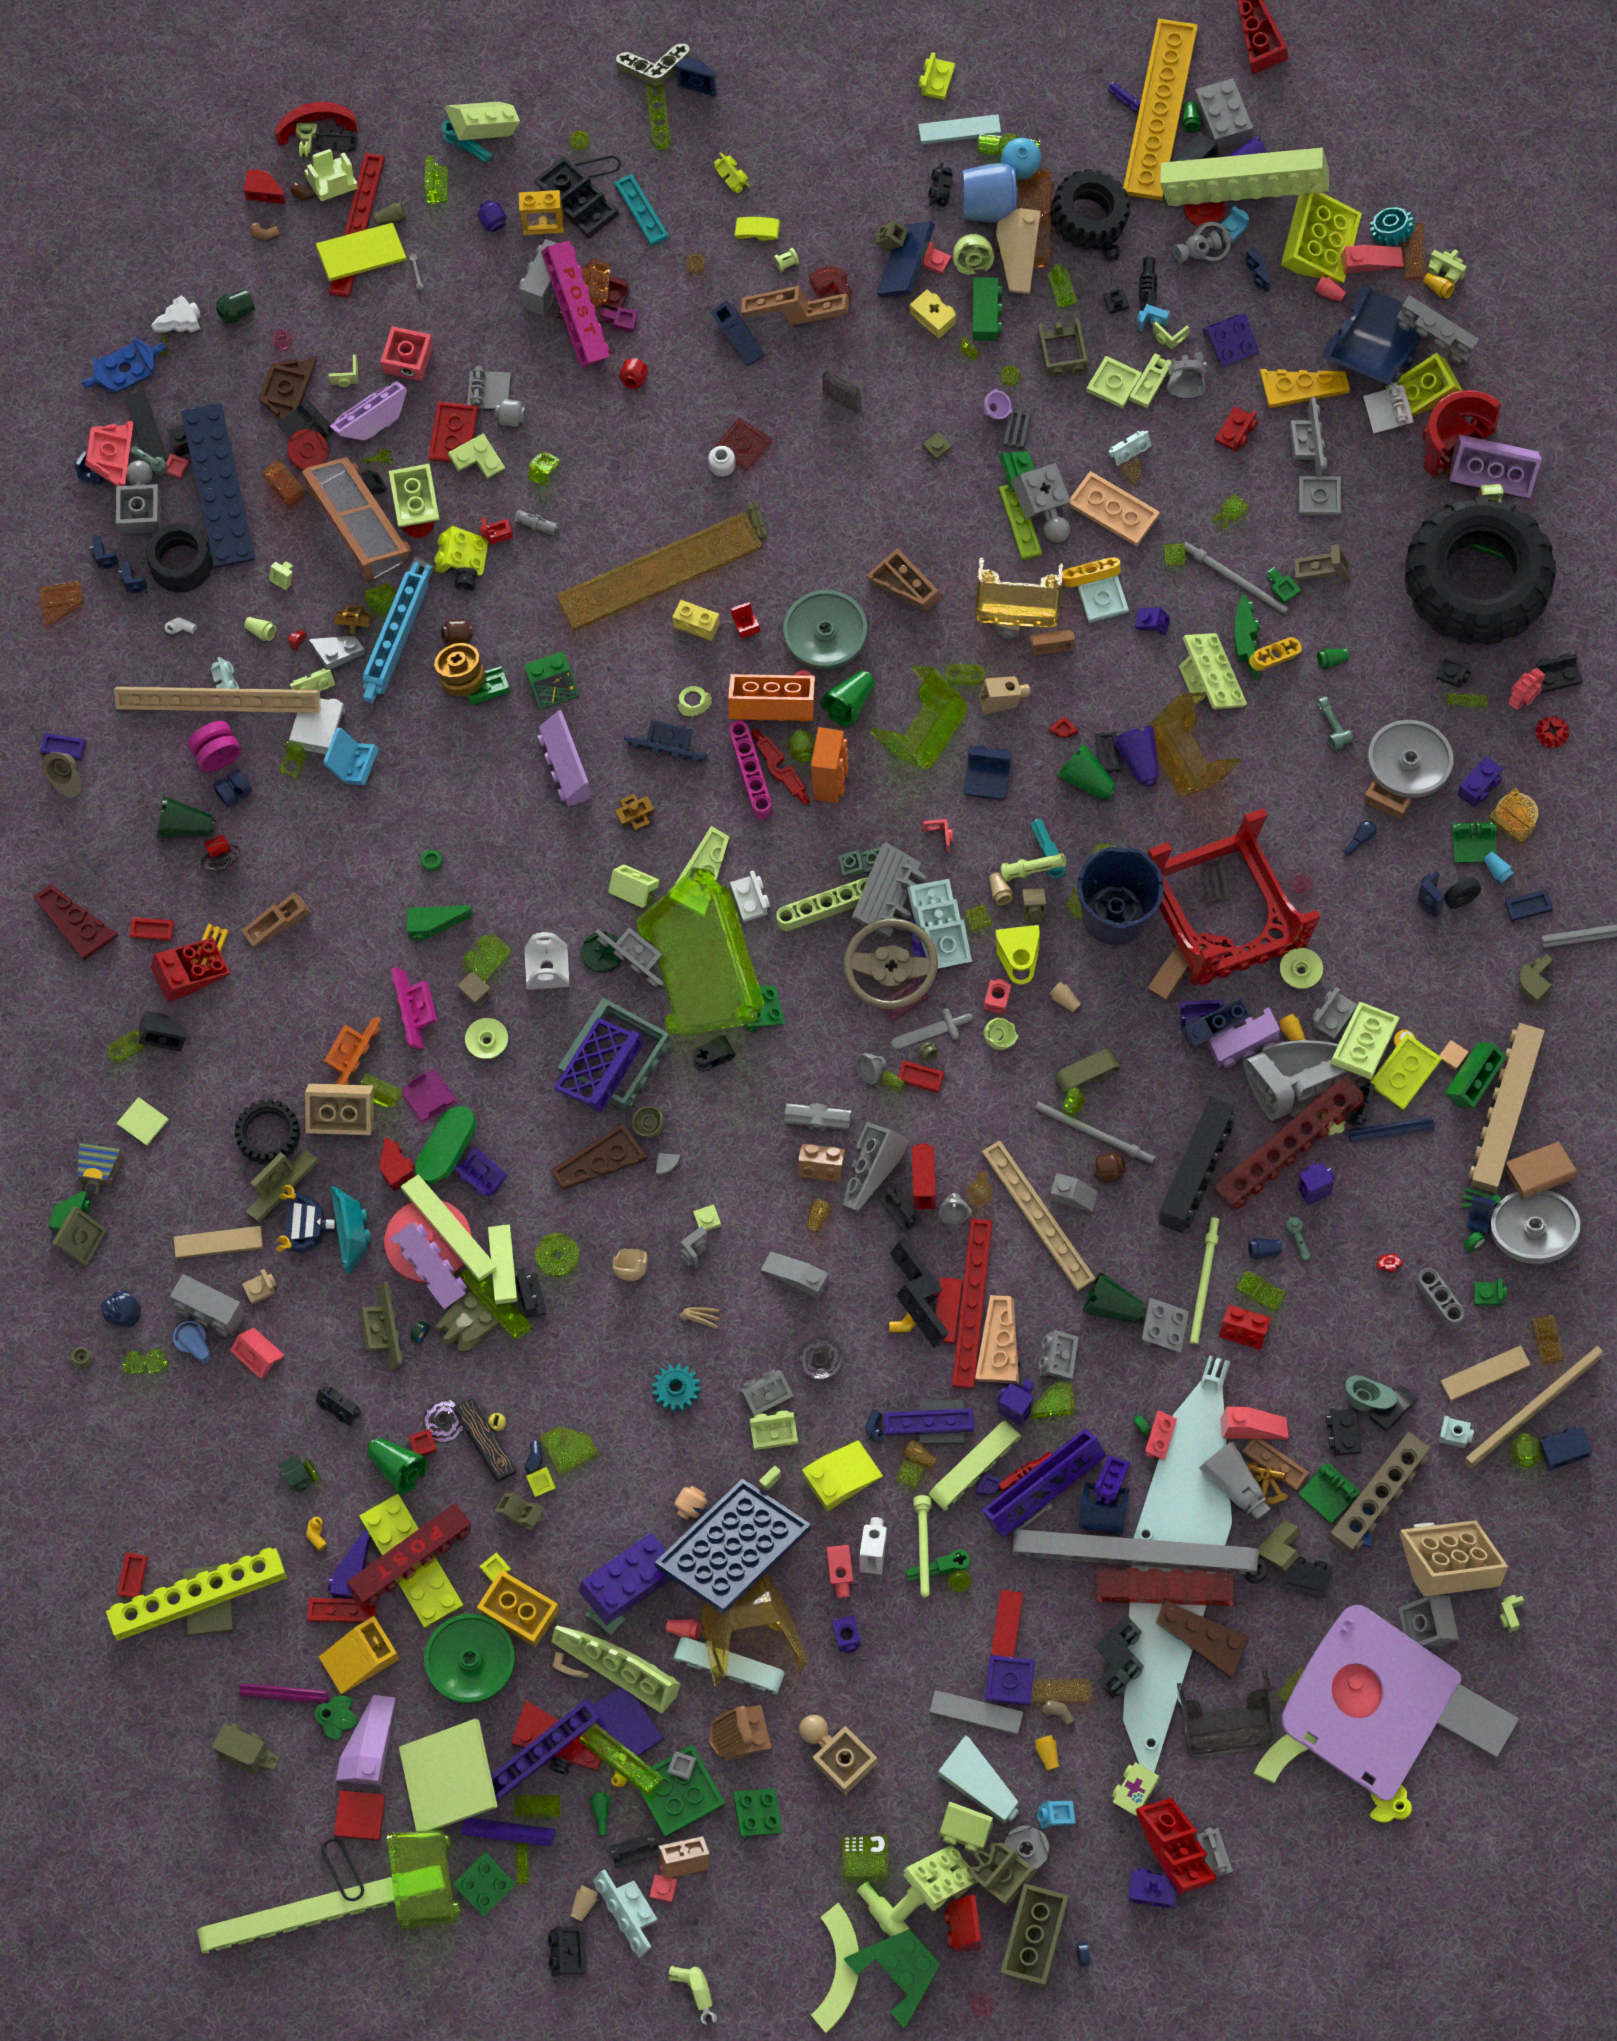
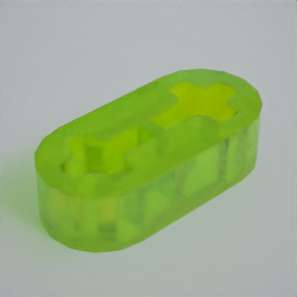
M951 664L946 668L945 676L946 680L951 684L980 685L985 680V670L977 664ZM953 670H957V678L952 677ZM974 671H978L977 679L973 678L972 674H974Z
M139 1030L130 1031L109 1044L107 1053L112 1061L121 1062L145 1047V1044L139 1043L136 1045V1043H132L133 1037L136 1036L139 1039ZM117 1047L120 1050L121 1054H113V1049Z

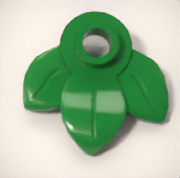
M336 1696L329 1703H322L315 1709L314 1718L318 1724L323 1726L324 1734L328 1738L340 1740L342 1730L352 1729L358 1725L357 1717L352 1711L348 1710L353 1702L352 1698ZM323 1710L329 1711V1718L322 1716Z

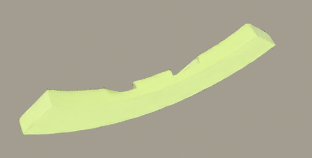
M1306 1733L1304 1739L1313 1745L1317 1740L1309 1733ZM1287 1734L1265 1753L1253 1775L1275 1784L1278 1776L1288 1763L1297 1755L1309 1749Z
M839 1903L821 1916V1920L831 1934L836 1952L835 1977L830 1991L818 2009L811 2014L825 2034L836 2025L845 2013L854 1995L858 1981V1975L843 1960L859 1950L852 1924Z

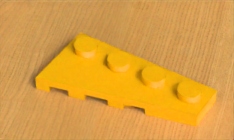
M1260 369V377L1269 409L1310 401L1311 397H1315L1317 400L1350 392L1345 371H1318L1314 373L1307 372V370L1286 372V370L1280 369L1277 371Z

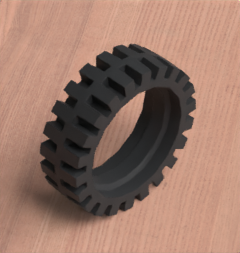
M267 1099V1102L259 1100L258 1104L253 1102L250 1104V1108L245 1107L243 1109L244 1113L239 1114V1120L235 1123V1138L243 1155L251 1161H256L262 1165L263 1163L268 1165L280 1152L288 1158V1155L294 1152V1148L298 1145V1139H300V1127L293 1111L286 1104L282 1105L277 1100L273 1102L272 1099ZM266 1113L279 1115L288 1125L289 1132L286 1141L280 1147L270 1151H260L251 1146L247 1140L246 1132L252 1120Z

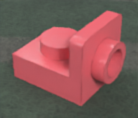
M930 241L921 266L943 275L951 261V256L934 249L933 242Z

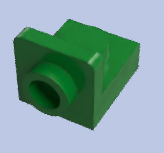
M1497 1279V1282H1474L1475 1306H1501L1503 1299L1507 1298V1287L1502 1285V1279Z

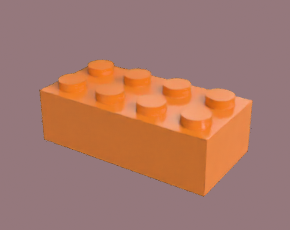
M731 674L728 697L729 719L813 721L815 676Z
M818 727L811 762L814 800L839 803V798L844 797V781L848 777L849 757L847 756V739H844V731Z

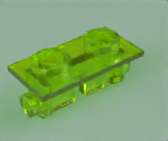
M1061 264L1054 265L1053 270L1047 272L1057 307L1061 308L1077 304L1067 268H1064Z
M162 1349L149 1350V1354H140V1350L127 1351V1355L121 1357V1360L126 1359V1363H123V1372L127 1371L128 1374L144 1372L143 1364H147L148 1372L164 1371V1369H168V1361L163 1360V1357L167 1356L168 1352L162 1353Z

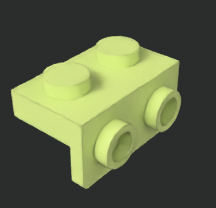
M779 1411L776 1415L770 1416L758 1414L750 1419L754 1450L798 1444L794 1412Z

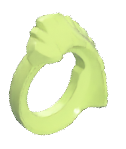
M690 686L681 691L679 695L680 703L677 707L684 716H697L702 712L704 713L711 706L712 697H710V693H705L702 688ZM697 692L701 696L700 704L696 706L687 704L684 701L686 694Z

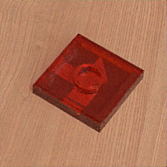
M738 418L715 447L726 446L730 448L735 455L736 464L748 471L772 442V438L741 418Z

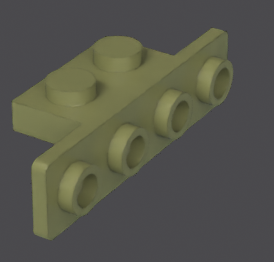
M304 1151L291 1164L288 1158L280 1152L250 1183L260 1197L246 1210V1213L260 1222L282 1200L279 1195L282 1193L288 1194L281 1187L285 1185L296 1186L319 1162L318 1158L308 1151Z
M383 1282L376 1289L379 1307H362L359 1312L366 1352L387 1351L390 1371H395L402 1364L403 1354L399 1350V1332L395 1326L396 1313L392 1309L391 1303L392 1291L389 1289L388 1282Z

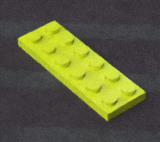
M399 1494L359 1515L381 1555L387 1553L419 1529ZM436 1557L427 1567L421 1566L417 1569L416 1574L411 1579H404L398 1583L424 1629L464 1607Z

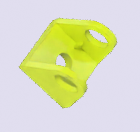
M1039 925L996 930L997 955L1010 980L1015 984H1027L1034 976L1040 944ZM1013 969L1018 971L1029 969L1030 973L1026 979L1019 980L1013 976Z

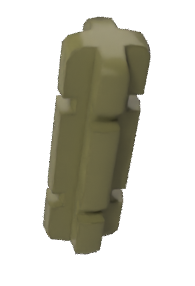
M752 501L747 503L756 539L762 540L767 538L758 502Z

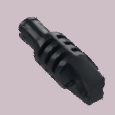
M1152 256L1143 258V272L1139 276L1138 296L1141 311H1144L1146 304L1154 306L1156 302L1158 277L1155 274L1156 258Z

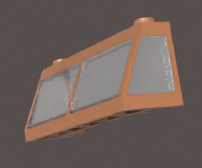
M348 457L308 467L302 471L307 491L315 501H318L354 556L358 567L364 571L363 577L367 583L411 560L409 552L412 550L406 540L402 541L359 476L360 470L355 462L351 463Z

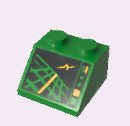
M563 651L524 665L526 677L540 710L579 696L571 669Z

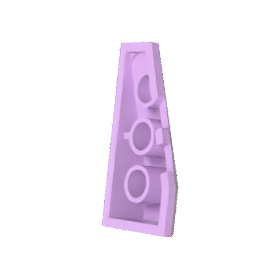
M372 1696L340 1757L336 1781L381 1786L396 1701L395 1697Z

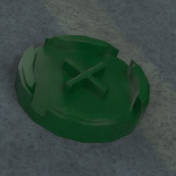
M601 931L615 943L619 940L614 934ZM593 933L585 939L581 948L582 960L587 968L594 972H610L617 968L622 960L613 953L615 949L611 945L605 947L597 940L599 936Z

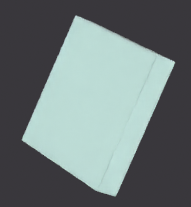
M1118 575L1077 586L1088 623L1129 613Z

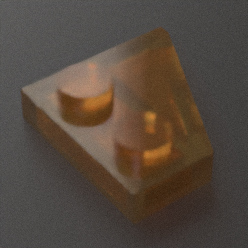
M80 581L39 587L45 627H49L84 603Z

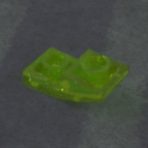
M1248 1270L1245 1271L1235 1287L1243 1295L1275 1313L1287 1295L1286 1291L1267 1283L1265 1278Z

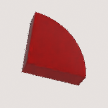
M297 630V634L292 633L288 638L290 647L297 651L307 633L302 630Z
M1065 716L1049 728V732L1058 737H1071L1078 733L1076 727Z

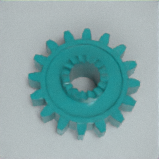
M1390 207L1380 211L1373 217L1374 221L1370 222L1371 236L1374 242L1379 241L1380 246L1384 243L1387 246L1393 243L1395 246H1398L1400 241L1406 243L1405 238H1411V233L1415 232V223L1411 213H1406L1405 209Z
M679 1363L676 1368L669 1364V1370L667 1371L661 1368L662 1375H655L654 1377L657 1382L652 1383V1388L655 1389L652 1392L653 1397H658L656 1400L657 1404L663 1403L665 1411L668 1408H672V1413H675L676 1409L684 1412V1407L686 1406L691 1409V1402L698 1401V1397L695 1394L701 1393L700 1388L696 1387L700 1385L699 1379H695L696 1372L689 1373V1366H686L684 1370L681 1369ZM673 1385H681V1390L676 1392L671 1390Z

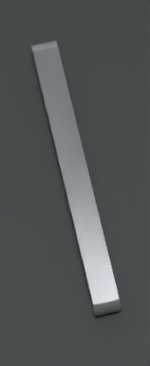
M1016 1530L1014 1531L1012 1554L1015 1556L1024 1554L1026 1557L1245 1575V1572H1250L1254 1575L1257 1574L1259 1550L1237 1546Z

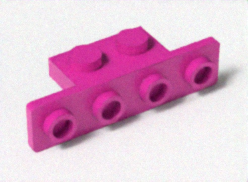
M394 967L391 969L393 974L392 982L397 991L396 999L401 1008V1020L405 1025L406 1041L411 1047L421 1050L424 1048L420 1029L437 1022L429 983L422 981L410 987L406 971Z

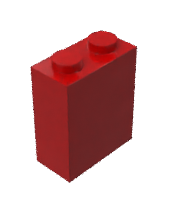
M926 1143L912 1146L914 1210L936 1209L934 1146H929Z

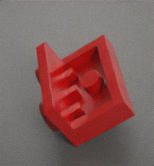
M1229 1305L1222 1322L1219 1337L1261 1350L1271 1318Z

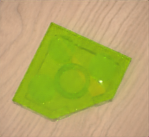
M558 1426L539 1436L560 1476L599 1455L589 1434Z

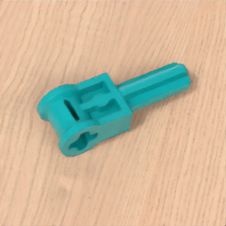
M450 119L443 122L442 130L444 132V140L447 143L455 144L463 151L466 149L483 163L490 161L492 154L472 139L459 140Z
M1034 820L1031 823V828L1040 845L1043 858L1059 854L1055 843L1051 841L1043 821ZM1065 867L1046 871L1051 878L1057 879L1065 874Z

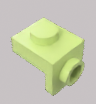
M1516 1595L1506 1597L1500 1605L1502 1614L1499 1615L1503 1628L1507 1627L1509 1633L1519 1628L1520 1624L1513 1608L1523 1604V1596L1516 1597Z

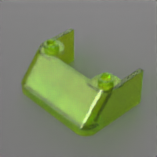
M913 665V671L923 681L918 689V698L924 706L904 736L898 732L872 728L870 732L888 752L918 768L929 769L933 766L965 717L968 707L966 701L936 668Z

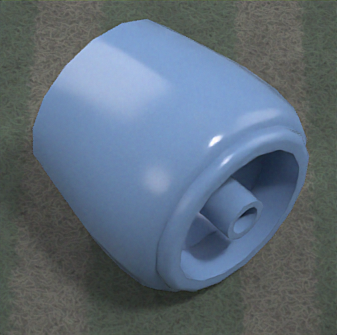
M988 164L962 171L965 220L998 223V220L1007 217L1012 211L1017 210L1018 190L1016 187L1015 169L1011 168L1009 164Z

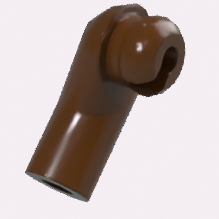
M298 182L293 183L290 187L291 193L301 200H308L317 196L312 187L306 188Z

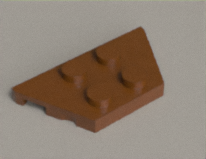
M311 356L309 360L298 361L294 359L288 362L271 364L259 396V402L281 421L302 403L317 363V357Z

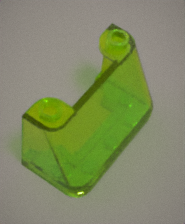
M444 1830L387 1834L396 1915L400 1928L408 1930L457 1922L456 1915H460L458 1901L454 1902L452 1897L447 1860V1848L451 1847L450 1835L445 1834Z

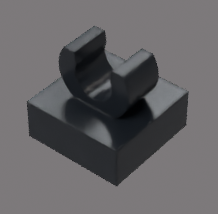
M1114 289L1103 295L1109 314L1129 309V303L1123 289Z
M366 470L361 474L364 479L363 482L372 495L374 492L381 494L387 490L379 473Z

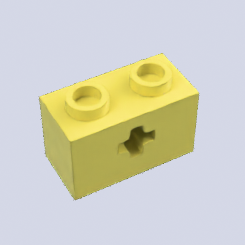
M928 289L910 304V314L938 339L956 324V312L954 309L943 304L940 297L935 293L932 294Z

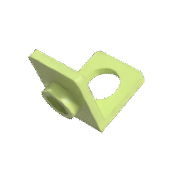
M1155 322L1153 323V333L1160 344H1166L1172 350L1189 336V327L1185 326L1172 337Z
M353 355V372L329 374L331 385L348 387L350 384H358V361L356 355Z

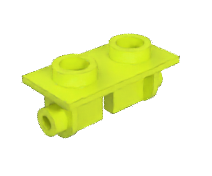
M720 152L719 154L722 156V159H717L714 162V168L723 179L730 175L725 182L731 190L740 193L744 185L750 187L746 181L748 179L747 175L741 169L738 171L735 167L737 165L736 161L730 155L725 156Z

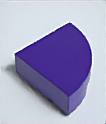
M985 1472L976 1493L980 1495L994 1494L1000 1490L999 1484L1003 1480Z

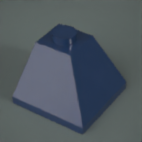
M684 57L676 64L678 87L716 97L715 73L704 62L696 58Z

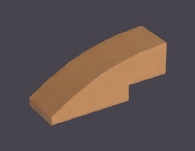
M293 892L279 905L273 904L241 931L252 947H256L294 925L311 913L301 896Z
M1178 945L1148 987L1150 991L1169 1001L1179 983L1181 984L1190 970Z

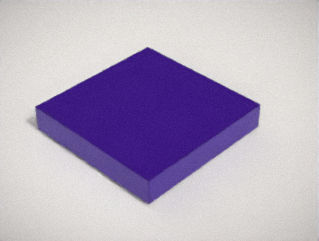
M990 1655L985 1701L1030 1706L1035 1660Z

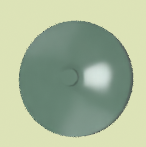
M834 590L813 591L795 601L788 610L783 625L785 643L790 653L798 661L816 669L838 668L852 661L863 649L867 639L866 616L860 605L844 593Z

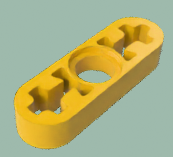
M1107 558L1068 568L1061 573L1062 582L1066 587H1075L1114 577L1121 573V564L1118 558Z
M1289 637L1256 650L1250 656L1249 662L1255 670L1263 671L1295 658L1301 652L1302 647L1297 639ZM1271 650L1278 652L1280 658L1274 657Z

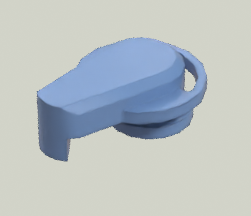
M185 1321L179 1324L173 1333L175 1346L182 1352L191 1353L202 1364L210 1361L211 1356L205 1343L206 1333L203 1326L195 1321ZM179 1330V1333H178V1341H176V1334H177V1331Z

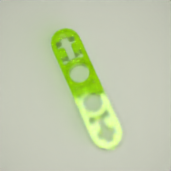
M646 83L652 142L657 149H666L669 147L671 140L664 84L657 86L658 95H654L653 85ZM654 102H661L663 104L659 109L652 107ZM662 119L665 121V123L662 126H656L654 124L655 120ZM658 132H663L664 142L659 141Z

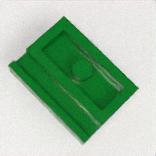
M1029 451L1010 452V454L1002 452L999 456L1010 491L1014 492L1011 481L1020 474L1035 470Z
M501 666L485 671L486 679L483 686L475 693L467 696L470 705L511 693Z

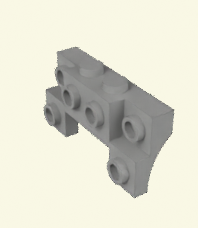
M1410 295L1403 303L1402 309L1396 317L1397 325L1401 329L1412 332L1416 330L1420 336L1430 338L1436 346L1449 350V358L1457 364L1467 363L1479 341L1477 337Z

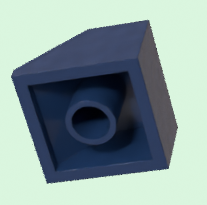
M1085 1482L1078 1527L1089 1531L1100 1530L1106 1531L1109 1534H1123L1130 1489L1120 1488L1115 1501L1111 1500L1108 1505L1105 1504V1497H1102L1101 1502L1096 1501L1097 1495L1093 1494L1096 1484Z

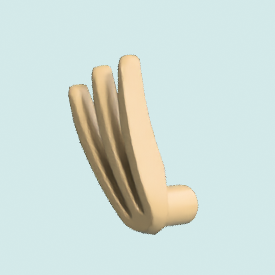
M702 1307L685 1308L680 1313V1319L683 1321L689 1319L716 1329L718 1328L716 1324L705 1319L718 1321L720 1318L700 1312L718 1313L720 1310Z
M555 1652L552 1667L574 1677L588 1678V1673L563 1665L564 1654Z

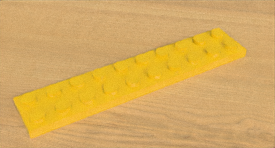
M1158 18L1123 186L1128 196L1163 201L1164 193L1160 184L1161 163L1171 161L1198 24Z

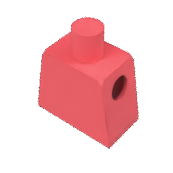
M849 1545L827 1547L831 1586H836L837 1598L850 1597L849 1584H853ZM844 1570L845 1576L842 1578L837 1577V1571Z

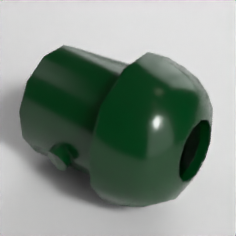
M246 289L230 296L224 294L216 302L219 317L228 324L238 323V318L255 311L253 300Z

